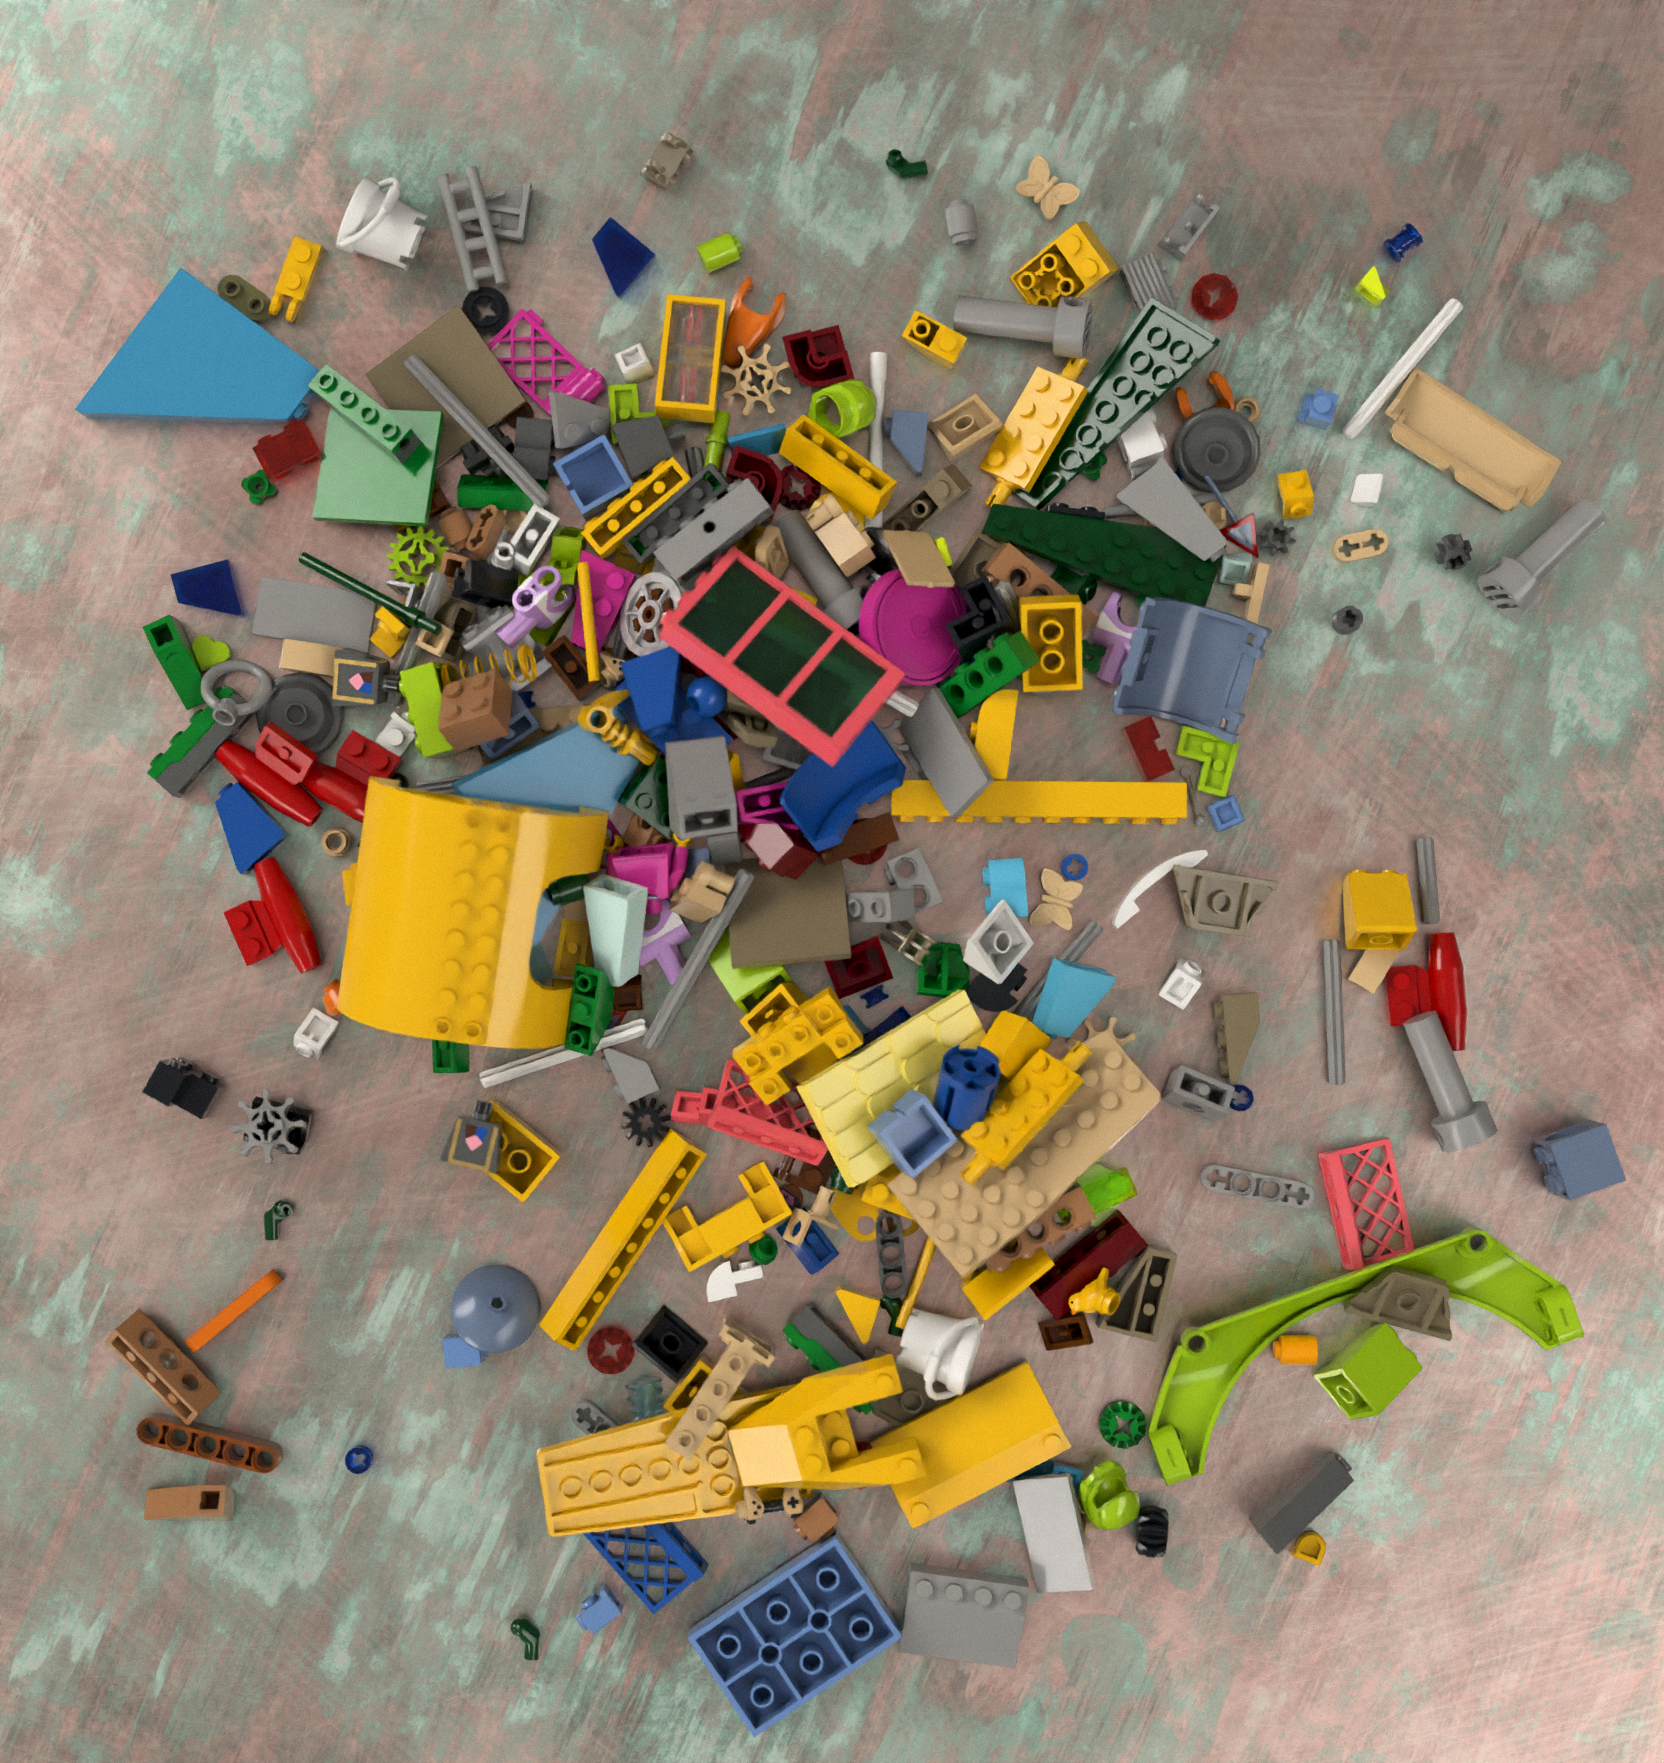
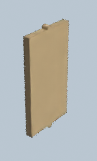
M904 529V531L884 530L883 537L907 585L928 586L929 588L934 586L954 587L955 581L929 532L909 531L907 529Z

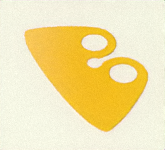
M866 1182L860 1183L858 1189L853 1190L852 1195L831 1188L830 1190L838 1193L831 1206V1210L845 1230L859 1241L868 1242L876 1238V1229L869 1235H863L857 1229V1222L861 1217L869 1216L876 1223V1217L878 1216L879 1207L861 1201V1194ZM886 1217L889 1230H894L896 1228L894 1218ZM912 1220L911 1226L903 1230V1236L914 1234L920 1227L919 1224Z

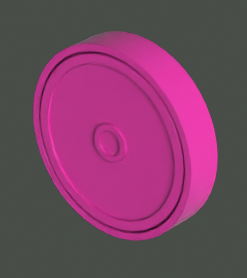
M894 569L878 578L872 584L863 600L859 616L860 640L906 674L900 683L901 686L935 684L948 677L961 661L945 624L967 614V609L955 585L954 587L934 586L933 588L907 585L900 569Z

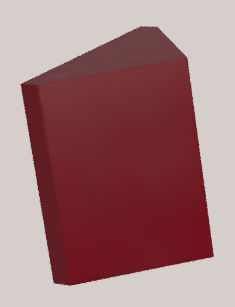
M878 936L850 946V959L824 961L839 999L893 979Z

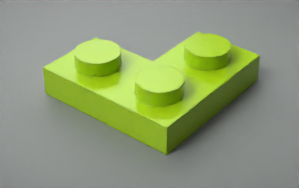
M637 383L608 385L613 446L618 445L612 430L613 424L656 416V411L640 412ZM660 418L663 428L670 426V419Z
M1182 726L1175 755L1203 762L1196 791L1222 798L1226 797L1240 740L1237 741V744L1229 743L1211 733Z

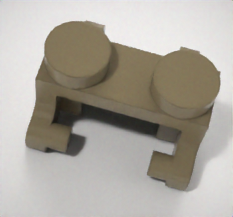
M668 132L663 134L659 140L658 146L650 159L645 163L644 167L646 168L641 170L640 175L652 180L660 187L670 190L678 178V175L674 172L680 163L685 165L693 154V150L681 138H676Z

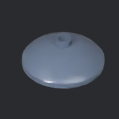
M487 1265L467 1274L456 1287L451 1301V1319L460 1338L474 1349L486 1353H504L522 1345L535 1330L540 1314L538 1294L530 1280L516 1269L503 1265ZM499 1300L502 1303V1307L496 1309L492 1307L491 1302Z

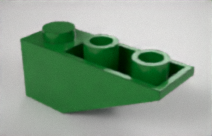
M167 615L143 626L158 661L186 710L205 703L200 690L204 674L200 669L179 620L171 615Z

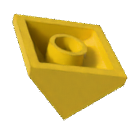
M1003 1010L999 1013L979 1046L991 1051L999 1059L1000 1078L1009 1083L1040 1048L1045 1052L1052 1043V1039L1029 1019Z

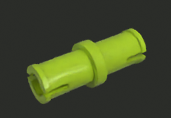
M716 410L715 424L711 423L710 433L706 436L705 440L708 446L703 468L712 463L722 472L724 450L728 447L729 443L726 437L731 415L728 412Z

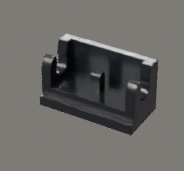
M470 559L466 561L465 576L463 578V569L457 567L452 597L491 609L497 606L503 607L505 604L508 607L513 606L512 597L518 589V573Z

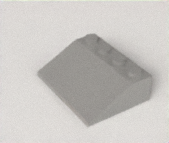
M910 1563L899 1652L1016 1668L1029 1593L1027 1579Z

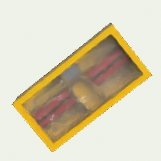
M667 294L655 399L656 416H659V418L715 424L727 314L726 299Z

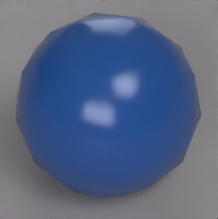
M710 676L694 680L689 685L686 694V702L691 711L697 716L705 718L718 715L725 708L728 700L725 686Z

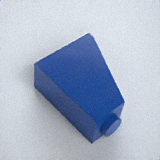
M671 646L620 663L642 731L646 736L650 734L652 737L665 735L669 732L668 728L675 726L683 655Z
M238 782L234 785L229 783L218 793L220 798L215 801L236 869L240 874L248 875L253 870V865L263 861L290 834L247 788Z

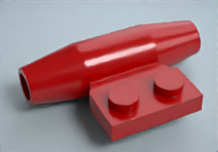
M271 721L265 725L254 746L256 752L230 739H227L219 747L215 758L241 785L276 811L307 827L313 826L319 819L324 809L299 784V782L308 777L319 756Z
M352 730L337 752L335 767L316 761L308 777L299 783L318 799L352 819L363 823L369 777L392 779L403 763L401 757Z
M271 857L253 865L261 900H249L223 912L246 965H253L276 954L279 948L283 946L300 974L321 966L322 960L314 929L293 883L277 859Z
M1455 933L1430 934L1428 970L1416 965L1390 967L1386 974L1391 1026H1401L1406 1020L1428 1011H1436L1452 1051L1466 1050L1467 996L1464 966Z

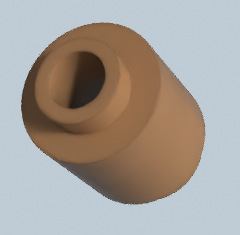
M455 506L440 514L442 519L438 521V524L450 547H454L457 553L467 549L466 543L473 526L464 509L457 510Z

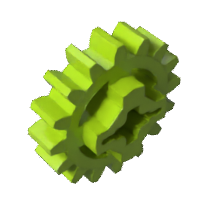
M419 526L417 533H414L410 527L407 528V536L405 537L398 533L399 543L390 542L389 544L394 549V553H389L386 556L394 561V563L388 566L390 571H397L393 578L396 581L404 578V583L416 584L420 589L422 584L426 587L430 574L426 576V572L431 567H436L434 571H439L443 552L451 551L448 546L441 547L445 539L442 536L434 539L436 532L433 529H430L425 534L422 526ZM413 541V545L406 551H403L405 546ZM427 541L435 546L438 554L430 553L427 550ZM419 552H421L426 559L421 560L418 565L413 558L418 557ZM401 563L411 567L412 577L404 572Z

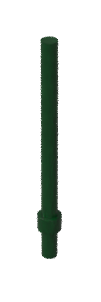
M306 552L300 555L299 562L385 607L387 610L404 618L405 622L414 628L421 627L436 636L441 633L442 625L427 618L426 614L415 607L410 609Z

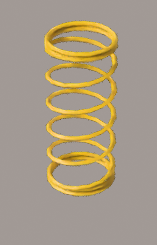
M521 644L518 649L519 665L525 677L522 681L515 677L511 653L505 648L504 658L511 674L510 682L507 685L510 686L513 679L520 684H523L526 680L534 681L537 677V665L531 648L527 644ZM490 652L489 662L491 669H494L492 662L493 657L496 670L499 673L498 663L495 654ZM507 654H508V656H509L511 668H510V666H509V662H508V659H507ZM476 655L474 658L477 674L480 673L477 665L478 660L481 673H483L484 670L480 658ZM528 657L531 664L532 676H530L528 673ZM461 659L459 667L462 678L465 679L462 663L465 667L467 678L469 677V671L465 661ZM448 662L444 663L441 668L443 686L451 683L447 667L450 669L454 681H459L456 669Z

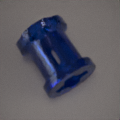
M1406 223L1402 227V231L1392 239H1386L1383 242V246L1393 260L1401 262L1408 251L1414 246L1418 247L1423 243V238L1413 225Z

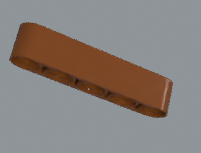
M162 1413L150 1414L138 1424L136 1429L138 1439L144 1444L258 1473L272 1472L282 1462L284 1455L282 1447L273 1441L194 1421L187 1426L180 1418ZM148 1422H153L158 1426V1435H153L148 1431ZM177 1429L184 1430L187 1433V1442H181L177 1439ZM206 1436L212 1437L216 1441V1449L206 1447L204 1443ZM233 1445H242L245 1449V1456H237L233 1451ZM262 1451H268L273 1455L274 1462L272 1464H267L262 1460Z

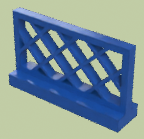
M672 1522L644 1525L646 1528V1538L630 1537V1527L626 1528L625 1536L610 1535V1530H605V1534L583 1533L653 1614L659 1611L693 1581L696 1582L702 1577L709 1565ZM609 1541L625 1542L624 1556L613 1555L609 1550ZM630 1543L645 1544V1558L629 1557ZM650 1545L661 1546L666 1551L665 1560L649 1559ZM629 1563L644 1564V1578L632 1577L628 1572ZM649 1565L664 1566V1580L648 1579ZM669 1568H681L688 1577L682 1582L669 1581ZM648 1585L664 1587L663 1598L657 1603L648 1595ZM668 1587L674 1588L668 1593Z

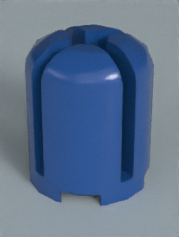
M960 1045L950 1048L943 1056L933 1099V1107L943 1121L947 1122L948 1127L966 1131L970 1129L973 1123L982 1121L986 1111L990 1112L989 1107H991L995 1100L1001 1070L998 1066L999 1059L991 1051L981 1046H978L977 1050L969 1048L959 1049Z

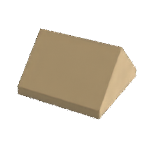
M974 394L928 423L927 426L949 462L952 463L997 435L1001 431L1002 423L980 397Z

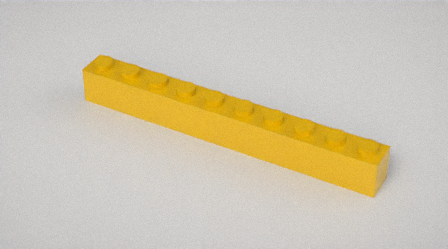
M903 780L901 787L891 791V816H897V822H915V817H926V822H944V817H951L929 780ZM993 781L956 818V822L973 823V817H985V823H1003V817L1014 818V823H1032V818H1044V823L1058 824L1061 823V818H1073V824H1091V818H1103L1102 824H1120V819H1132V824H1150V819H1161V824L1177 825L1179 824V819L1187 818V783Z

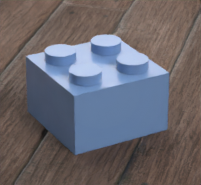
M604 434L553 463L585 520L607 508L615 499L619 497L622 499L631 492L629 489L633 483Z
M912 1088L892 1105L895 1109L893 1112L887 1109L867 1127L897 1168L913 1179L958 1140L927 1097Z

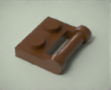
M809 1126L805 1128L809 1137L820 1140L821 1134L819 1130ZM828 1148L826 1155L818 1166L804 1162L798 1176L790 1173L796 1158L784 1155L780 1167H776L774 1171V1177L817 1195L820 1186L826 1187L835 1165Z

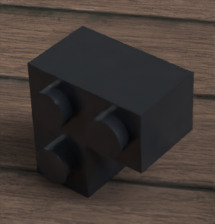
M987 575L960 587L969 613L945 624L950 639L963 663L973 659L976 653L986 647L990 650L995 646L992 642L1006 632L1010 636L1015 634L1012 621Z
M178 1056L177 1059L171 1058L159 1061L142 1093L168 1107L176 1105L194 1116L204 1119L209 1116L225 1086L218 1083L219 1078L207 1071L200 1073L193 1069L194 1064Z

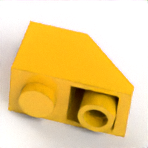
M917 310L914 311L901 335L904 340L925 357L951 371L967 341V337Z

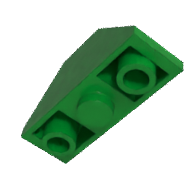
M580 963L575 964L565 1049L588 1056L593 1055L600 1039L611 1022L615 992L604 970Z

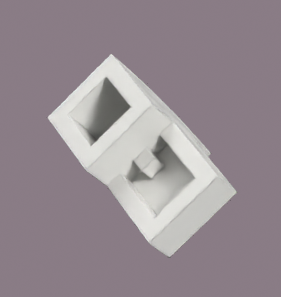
M731 1258L721 1261L714 1267L707 1282L708 1302L737 1296L738 1283L763 1278L764 1270L762 1264H755L754 1259L737 1263L738 1268L733 1269Z

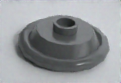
M1225 407L1205 408L1189 416L1178 429L1173 443L1174 464L1181 477L1195 489L1208 493H1213V491L1206 482L1205 476L1209 475L1220 493L1229 492L1243 485L1256 471L1261 456L1260 437L1252 422L1240 412Z
M302 672L285 674L273 681L270 699L256 712L260 734L265 725L272 721L317 755L330 748L340 734L344 718L342 706H332V685L317 675Z

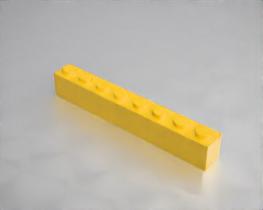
M671 1128L669 1129L539 1323V1326L556 1343L574 1351L578 1349L707 1156L706 1152L687 1137Z

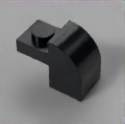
M1017 963L1006 979L999 985L979 972L965 991L971 1002L986 1011L1001 1012L1007 1010L1019 1001L1010 992L1012 989L1017 992L1025 983L1027 977L1024 974L1027 969Z

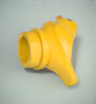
M1103 1267L1099 1277L1084 1287L1081 1292L1070 1296L1069 1306L1072 1315L1082 1311L1092 1314L1098 1311L1100 1314L1107 1315L1115 1313L1120 1304L1121 1296L1113 1288L1108 1287L1109 1270Z

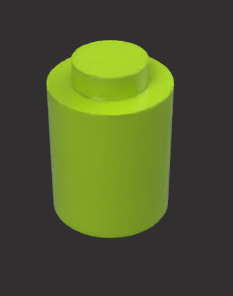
M729 232L696 246L708 274L739 260V253L743 251L737 235L731 236Z

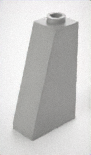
M1164 458L1115 495L1119 501L1201 560L1206 561L1210 558L1214 562L1226 552L1224 546L1228 544V541Z

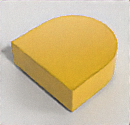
M1304 1531L1297 1537L1291 1554L1294 1557L1320 1567L1326 1552V1543L1319 1533Z

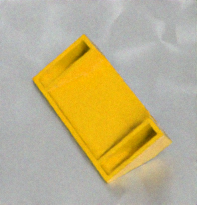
M1028 1361L870 1441L871 1447L875 1448L916 1436L926 1476L890 1485L912 1529L1071 1448Z

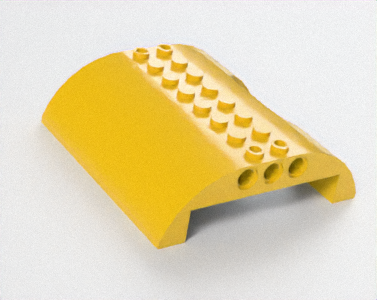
M370 776L337 1010L362 1024L419 1038L513 1049L548 1048L565 1044L573 981L552 978L551 986L542 985L533 978L529 970L537 908L542 892L550 883L561 877L588 874L600 870L609 811L579 806V812L574 813L399 787L400 780Z

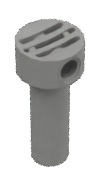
M959 295L955 306L954 330L1053 343L1054 356L1084 359L1091 333L1092 299L1062 296L1058 307Z
M1581 498L1515 560L1502 556L1478 578L1481 592L1488 602L1501 614L1512 620L1521 619L1542 599L1543 593L1540 584L1606 523L1605 515L1595 503L1586 498Z
M793 510L785 514L772 526L779 527L789 558L824 606L825 610L823 613L856 636L859 634L861 606L869 588L866 585L853 588L799 510Z
M1428 1011L1406 1020L1403 1023L1440 1113L1430 1123L1442 1151L1451 1152L1465 1149L1493 1136L1498 1130L1486 1101L1473 1102L1437 1012Z

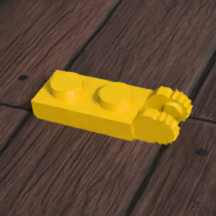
M296 236L293 237L274 290L275 294L269 306V314L278 315L286 296L292 299L286 312V320L290 322L295 321L302 302H305L323 252L322 245Z

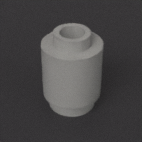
M966 199L951 202L950 207L945 209L949 238L953 239V244L956 246L976 242L978 227L974 204H968Z

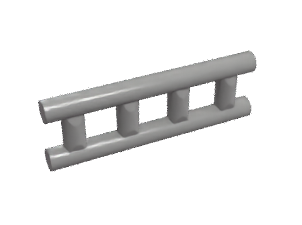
M477 166L465 169L466 179L452 183L448 174L437 176L468 292L479 290L477 280L494 276L496 284L508 282ZM471 190L475 207L458 212L454 194ZM479 218L483 236L466 240L462 223ZM486 247L491 264L474 269L470 251Z

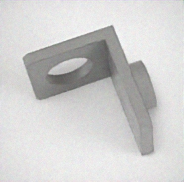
M387 580L386 585L397 594L408 595L405 606L410 609L412 607L418 609L424 593L422 589L416 584ZM401 617L400 621L411 629V625L407 624L405 619Z

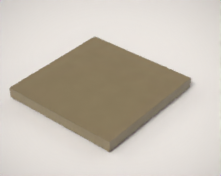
M459 305L365 374L389 409L439 411L444 414L437 468L461 451L460 447L474 439L405 367L404 362L411 355H417L487 430L496 426L528 402Z
M820 855L796 880L787 876L780 877L774 871L767 872L757 862L758 858L742 859V862L725 864V874L735 877L739 869H745L754 875L753 882L729 922L732 969L851 958L842 860L824 866Z

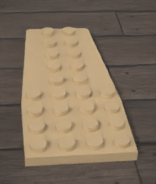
M1101 1032L1084 1043L1090 1049L1092 1055L1075 1071L1084 1082L1004 1171L995 1165L993 1168L989 1167L973 1187L965 1182L958 1173L975 1157L976 1150L962 1139L961 1135L965 1131L955 1130L953 1134L958 1141L912 1179L906 1174L901 1173L887 1184L962 1279L1034 1223L1159 1104L1161 1100L1159 1091L1109 1033Z

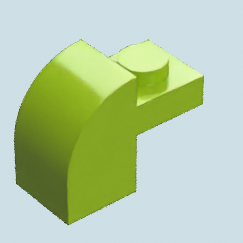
M558 525L553 535L551 559L547 566H552L559 571L562 576L561 586L578 584L577 563H580L581 550L585 551L586 539L581 534L585 529ZM545 574L544 580L554 582L555 574Z

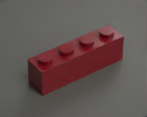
M1117 1210L1054 1262L1055 1265L1029 1285V1287L1058 1321L1062 1316L1071 1311L1069 1306L1070 1296L1081 1292L1084 1287L1097 1279L1103 1267L1109 1270L1108 1278L1114 1276L1127 1262L1137 1257L1148 1244L1125 1216Z

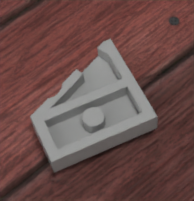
M525 182L520 187L507 191L503 189L492 193L489 197H485L496 237L518 241L524 240L532 189L531 183ZM473 199L468 201L467 209L475 207ZM479 218L465 222L464 230L466 233L483 235Z
M549 391L555 448L563 449L588 444L603 434L607 439H612L609 409L557 391Z

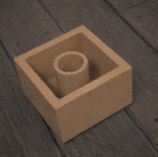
M496 669L444 685L442 688L438 730L456 752L509 735L513 691Z

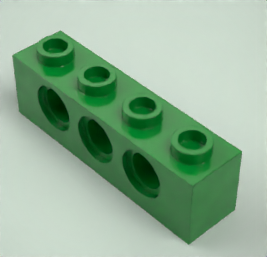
M1021 631L1012 636L1008 632L1001 635L992 642L995 646L991 650L988 647L982 649L973 656L975 662L972 664L969 661L963 663L954 670L956 676L951 678L949 675L935 684L941 690L957 719L966 715L984 702L990 695L998 692L1040 662V659Z

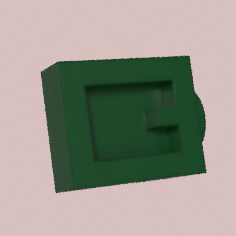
M1058 565L1050 576L1071 595L1078 594L1084 606L1093 599L1098 588L1094 578L1062 565Z

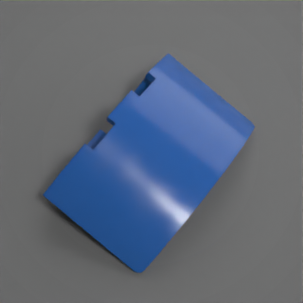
M871 720L833 767L812 753L788 781L781 794L780 803L818 852L843 842L847 830L858 817L855 811L862 804L867 802L870 805L886 793L901 787L906 766L873 720Z

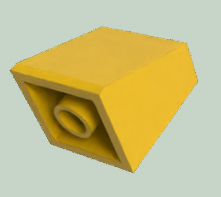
M1363 869L1347 873L1342 882L1346 949L1405 950L1417 932L1407 874H1398L1395 870L1368 873L1367 870Z

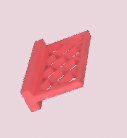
M728 1059L707 1127L818 1166L826 1155L827 1146L822 1136L820 1140L809 1137L806 1132V1127L815 1124L813 1119L801 1123L794 1112L804 1106L807 1109L796 1087L800 1084L791 1081L790 1091L797 1093L802 1102L791 1106L785 1095H782L778 1099L783 1105L784 1110L774 1114L770 1106H766L750 1086V1078L739 1064ZM731 1070L741 1073L746 1082L735 1086L730 1078ZM750 1087L757 1099L746 1104L739 1091ZM733 1094L740 1107L733 1110L721 1106L723 1098ZM760 1104L768 1117L763 1119L755 1118L750 1108ZM788 1114L795 1127L791 1129L783 1128L777 1118Z
M1390 1138L1318 1153L1343 1268L1350 1270L1361 1269L1366 1265L1378 1263L1414 1250ZM1383 1146L1385 1158L1380 1166L1369 1160L1368 1157L1375 1147ZM1365 1150L1363 1155L1358 1153L1359 1151ZM1352 1153L1360 1159L1352 1173L1344 1168L1343 1155ZM1365 1163L1377 1170L1369 1184L1358 1177ZM1382 1174L1390 1178L1391 1187L1386 1195L1374 1188ZM1355 1180L1366 1187L1359 1202L1351 1197L1349 1190ZM1371 1192L1383 1198L1376 1213L1364 1206ZM1388 1202L1396 1207L1398 1213L1393 1223L1381 1217ZM1361 1209L1373 1216L1366 1230L1357 1226L1356 1217ZM1378 1220L1390 1227L1382 1241L1370 1234ZM1395 1231L1403 1236L1405 1248L1394 1250L1387 1245ZM1367 1238L1377 1243L1379 1247L1374 1256L1365 1258L1362 1247Z

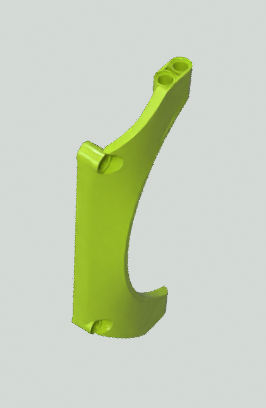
M1468 1227L1462 1233L1200 1327H1189L1182 1333L1181 1345H1177L1147 1429L1148 1437L1165 1484L1168 1487L1204 1473L1205 1458L1211 1433L1220 1410L1234 1384L1248 1365L1269 1343L1288 1328L1311 1314L1334 1304L1347 1301L1391 1265L1446 1280L1450 1298L1466 1301L1495 1313L1514 1324L1545 1350L1584 1337V1332L1570 1293L1564 1284L1562 1285V1283L1507 1248L1484 1230ZM1480 1234L1482 1238L1481 1245L1476 1249H1472L1470 1247V1239L1474 1235ZM1194 1335L1203 1337V1343L1198 1349H1190L1188 1345L1190 1338Z

